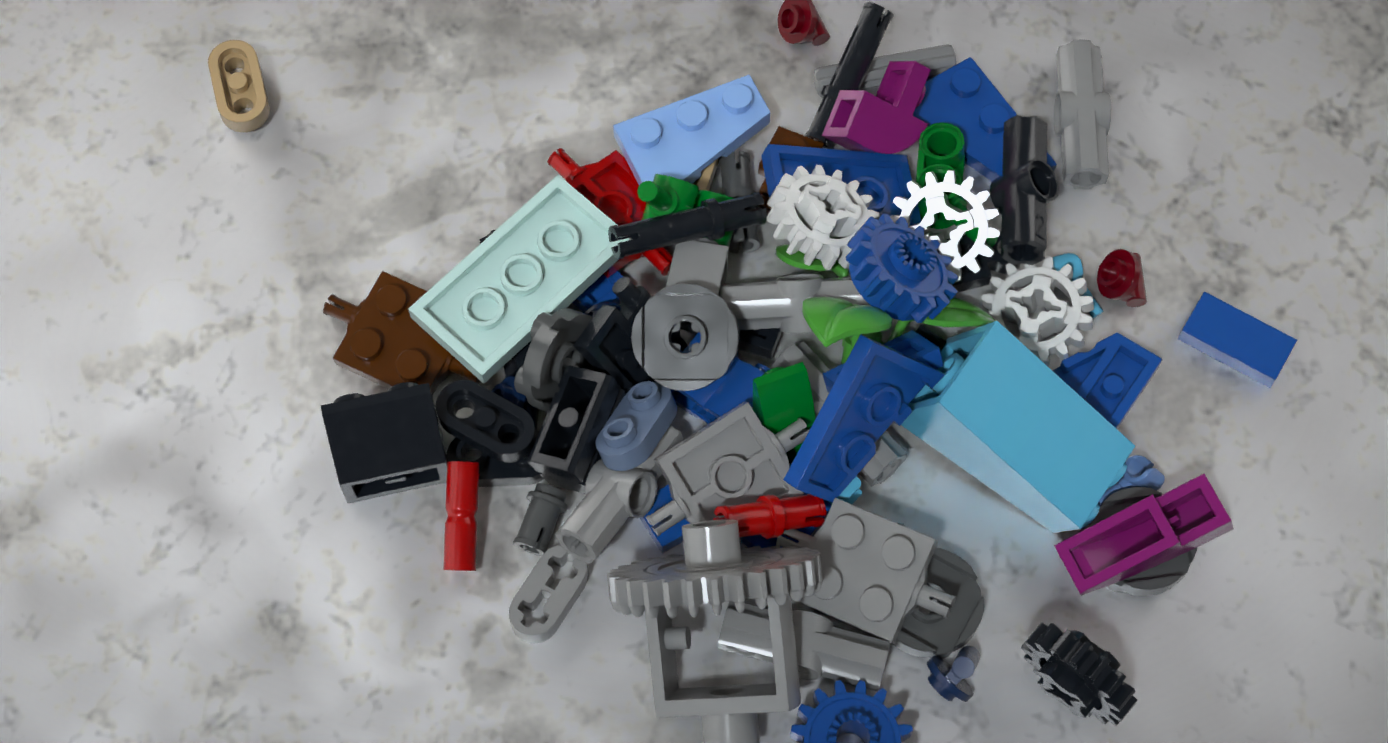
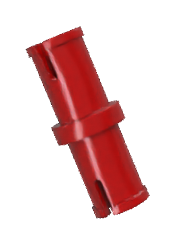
M771 494L760 496L753 503L717 506L714 514L716 516L724 515V517H715L713 520H737L739 537L761 534L764 538L769 539L780 537L785 530L822 526L825 519L823 517L815 518L814 516L826 515V507L823 499L811 494L781 499Z

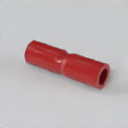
M447 462L445 508L448 517L445 522L443 570L476 571L477 521L475 515L478 510V462Z

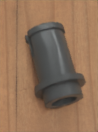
M538 483L534 491H529L526 498L530 503L513 544L518 548H523L526 545L524 551L542 556L547 551L560 513L567 512L568 505L564 503L567 494L556 487Z

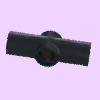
M1016 115L1004 122L1002 176L994 179L990 185L991 200L994 207L999 208V212L1002 215L1001 258L1012 265H1034L1045 259V250L1047 248V203L1055 200L1059 193L1056 175L1047 164V123L1037 116L1022 117Z

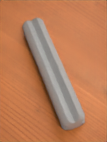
M946 44L874 57L860 89L880 86L889 61H917L931 69L928 77L936 76L956 65L954 49L952 45ZM838 64L815 69L814 84L818 95L823 85L827 86L830 84Z

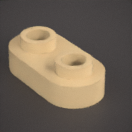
M241 40L222 42L211 51L208 58V67L218 111L223 123L229 129L236 132L254 131L266 122L270 113V106L257 54L254 48L247 42ZM236 68H243L241 72L230 74ZM242 109H252L247 113L238 114Z

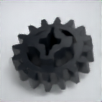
M1042 622L1021 646V649L1026 653L1024 656L1025 660L1036 667L1033 671L1041 677L1037 682L1041 689L1047 695L1056 698L1068 707L1073 714L1079 717L1086 718V716L1090 717L1094 714L1103 724H1107L1109 721L1117 726L1137 702V699L1133 696L1136 692L1135 689L1123 682L1126 676L1117 670L1121 666L1118 660L1110 652L1101 649L1091 642L1082 632L1067 629L1063 633L1054 623H1050L1047 626Z

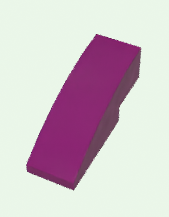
M1202 474L1157 498L1152 494L1054 546L1082 596L1167 562L1234 528L1229 515L1206 475Z

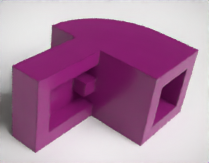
M889 61L876 96L866 90H840L822 136L851 151L893 154L909 148L920 138L921 133L928 125L914 117L913 113L925 96V83L931 69L917 61Z

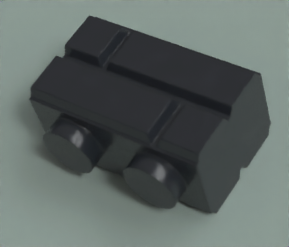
M569 365L565 368L558 385L560 388L559 392L555 393L527 462L537 472H540L539 474L549 484L586 494L585 487L588 474L593 465L601 459L596 448V438L627 393L620 389L621 386L610 375Z

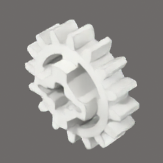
M816 165L811 174L803 166H799L793 176L787 173L783 175L768 200L767 205L771 207V210L766 219L767 222L778 225L773 234L775 240L787 239L790 242L786 250L789 255L800 251L805 254V265L810 266L816 258L821 260L825 270H831L836 260L844 269L849 268V262L846 261V256L851 251L847 246L849 240L870 217L873 216L878 220L880 215L879 212L867 209L873 198L871 195L859 196L856 190L860 183L857 180L846 184L842 181V171L837 169L832 176L825 175L822 165Z
M948 170L944 182H938L936 175L931 171L926 173L925 187L922 188L913 180L907 183L908 190L912 196L909 199L896 196L893 202L902 209L901 215H893L890 218L894 223L901 216L906 218L908 226L912 230H915L918 226L923 227L924 230L928 229L938 221L937 213L943 212L947 220L955 219L959 221L967 219L968 222L961 223L950 232V240H944L942 233H933L932 231L924 233L926 240H938L940 243L938 248L940 255L948 256L952 260L946 269L957 274V281H960L962 279L961 267L966 265L976 273L981 269L976 256L978 254L987 257L993 255L994 250L985 242L987 238L1000 236V229L989 226V220L1000 214L999 208H985L983 202L987 200L991 193L987 189L976 195L971 190L974 186V177L969 176L961 185L956 183L955 170ZM945 192H952L962 196L972 205L973 209L962 211L951 205ZM925 197L927 213L921 223L910 226V218L915 206ZM979 227L975 244L970 251L962 256L960 240L967 230Z
M1047 256L1042 267H1035V264H1024L1025 268L1018 271L1014 265L1008 263L1005 265L1008 275L1005 280L995 276L991 277L990 284L995 294H982L981 301L983 307L990 310L987 313L1006 329L1003 318H1007L1008 323L1017 324L1020 336L1016 338L1049 367L1050 356L1057 354L1061 360L1068 358L1067 346L1070 344L1081 349L1084 347V337L1079 330L1088 331L1093 329V318L1084 314L1094 310L1093 297L1082 296L1087 291V282L1084 278L1071 282L1073 268L1070 264H1066L1058 272L1054 270L1053 257ZM1025 285H1028V286L1024 287L1023 289H1021V290H1019V291H1016V290H1018L1019 288H1021V287H1023V286H1025ZM1055 287L1068 297L1072 307L1067 306L1066 301L1056 298L1054 295ZM1037 306L1045 307L1046 311H1040L1037 319L1029 318L1028 313H1034ZM1055 333H1060L1052 339L1043 341Z

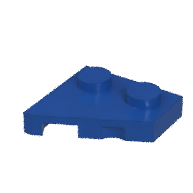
M1115 333L1097 342L1092 350L1078 352L1062 360L1060 367L1052 371L1118 429L1158 370L1162 358L1123 335Z

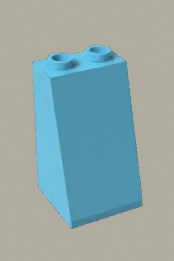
M998 321L947 338V343L940 350L944 366L936 369L945 375L933 387V390L927 385L921 389L908 404L913 412L901 425L1052 533L1080 530L1088 526L1097 516L1100 510L1098 502L1107 488L1115 485L1125 474L1127 469L1125 461L1135 448V445Z

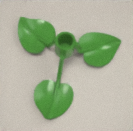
M789 244L776 247V256L791 266L807 270L825 271L820 259L815 258L812 264L808 266L804 264V253L797 251L789 255L786 252ZM836 260L831 270L839 278L849 276L848 269H844ZM813 297L803 301V316L824 347H828L843 339L841 364L846 362L861 334L881 344L886 343L882 341V333L880 331L891 328L892 318L881 309L867 305H853L849 301L833 297ZM953 297L936 318L932 320L927 317L922 323L941 327L983 326L996 320L978 306ZM915 319L909 321L898 320L887 342L901 336L906 326L911 321H915Z

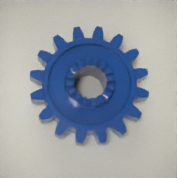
M882 214L878 220L873 216L870 217L847 244L851 251L846 256V261L849 262L850 276L857 291L868 304L888 313L893 319L901 321L915 319L917 323H922L927 317L933 320L957 294V290L952 285L958 280V276L946 269L952 262L951 258L940 255L937 252L940 246L938 240L928 241L924 238L923 227L918 226L915 230L910 229L906 218L902 216L895 223L888 214Z
M839 680L835 681L833 696L828 697L820 688L814 691L813 701L815 709L808 705H800L797 716L806 725H792L789 738L801 743H837L836 741L839 736L851 733L860 737L864 743H901L911 737L913 728L912 725L897 724V720L902 715L904 708L901 704L887 708L884 705L887 693L885 689L881 688L871 697L866 695L865 681L859 680L855 691L847 692L843 682Z

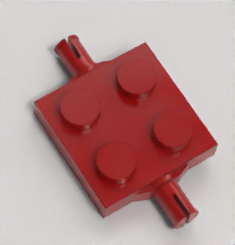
M562 148L557 149V153L554 151L547 161L548 165L553 167L565 181L617 225L642 220L646 203L638 197L637 190L639 185L626 159L617 150L599 162L585 166H579ZM664 247L625 256L617 260L603 274L608 278L632 260L645 257L661 272L662 276H666L668 271H670L673 256Z

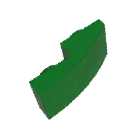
M803 362L786 368L776 367L770 369L762 376L753 379L752 409L761 424L774 433V435L797 421L798 418H801L807 425L804 429L810 430L816 419L808 372ZM802 443L786 453L789 463H792Z

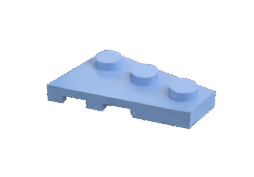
M749 74L613 125L614 138L638 185L645 181L653 182L655 174L674 177L693 184L701 177V171L720 156L727 157L770 123V110Z

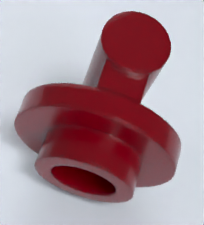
M785 0L783 2L777 20L779 32L786 42L791 44L812 42L814 46H819L829 40L830 35L812 0Z
M1118 249L1108 254L1100 264L1097 273V285L1100 293L1108 299L1124 301L1129 307L1145 305L1147 299L1140 254L1123 249Z

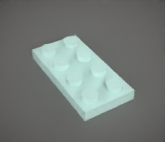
M557 175L409 307L410 317L484 384L532 340L531 327L538 315L543 312L553 315L558 310L567 308L619 260L615 258L611 247L618 246V243L631 239L627 238L610 243L609 227L617 224L560 175Z

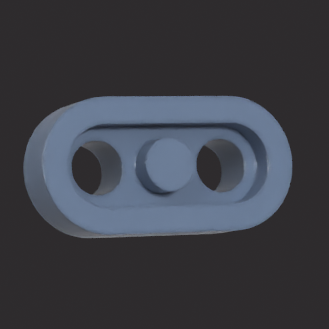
M644 381L634 385L623 397L596 438V448L608 469L614 471L630 470L641 465L650 457L677 414L678 408L669 388L662 386L658 382Z

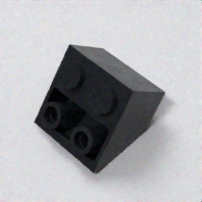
M413 382L399 383L390 387L387 392L368 396L358 393L346 394L338 397L334 403L320 405L339 485L347 503L446 483L447 453L429 383L421 385Z

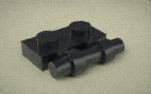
M622 277L614 283L612 288L613 292L621 300V310L619 311L613 306L602 305L573 346L597 372L612 376L621 386L620 389L628 393L634 385L640 382H656L655 379L646 373L635 358L631 339L635 316L644 307L648 299L653 296L645 287L636 286L629 277ZM680 331L672 332L671 341L681 345L682 353L687 347V343L680 336Z

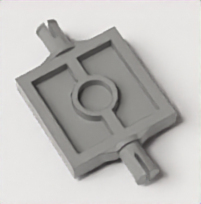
M742 402L656 457L654 461L669 484L673 501L651 515L646 516L648 523L652 525L653 531L657 536H660L661 533L683 519L689 523L710 521L715 517H724V515L716 516L714 514L717 506L753 503L760 496L771 494L776 495L779 499L803 495L802 491L795 489L783 479L790 468L786 453L804 442L809 432V429H804L807 427L805 422L798 418L797 421L774 435V433L761 424L749 402Z
M834 499L823 526L814 534V537L792 529L785 530L783 534L799 541L798 543L782 536L777 538L776 545H780V547H809V550L817 549L818 552H821L823 569L821 588L811 597L803 596L798 602L895 644L905 619L916 609L917 605L942 615L944 618H948L952 610L932 600L936 599L954 607L956 596L926 585L927 568L938 544L935 539L840 499Z

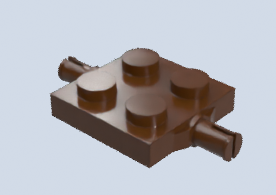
M382 271L367 298L358 306L338 298L334 294L328 297L329 303L325 302L323 314L348 324L347 333L332 358L336 365L387 389L405 382H413L418 385L429 383L432 396L438 385L452 372L477 384L481 382L410 317L408 308L427 292L426 290Z

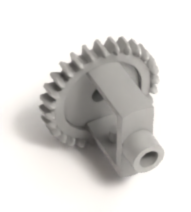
M710 520L683 525L684 555L670 554L667 555V558H648L647 561L631 562V565L618 566V569H612L610 573H607L610 602L613 609L623 615L632 613L635 617H641L645 611L656 718L701 716L704 743H760L757 713L791 711L801 704L791 599L798 602L803 596L811 597L820 590L823 583L821 552H818L817 549L809 550V547L797 548L796 546L780 548V545L765 548L753 546L741 549L737 520ZM745 599H755L757 606L761 610L765 609L766 605H768L775 683L679 688L675 650L690 649L691 633L688 626H672V619L677 616L678 606L688 605L691 616L695 618L699 613V605L707 603L712 605L716 616H719L721 613L722 603L727 601L734 602L739 613L744 611Z

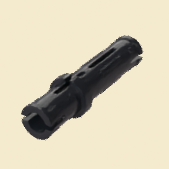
M864 3L863 11L830 84L827 86L823 85L819 94L822 101L805 136L824 143V148L834 149L836 145L834 142L823 137L822 134L840 90L860 89L885 31L894 17V14L889 10H886L883 14L882 12L885 8L878 4Z
M759 192L722 202H717L715 198L701 201L700 207L618 226L612 225L608 230L609 242L627 238L631 239L618 243V246L611 247L615 258L622 259L625 256L703 237L713 241L723 238L725 232L764 225L767 220V211L764 208L745 212L746 210L755 209L756 205L764 204V200Z

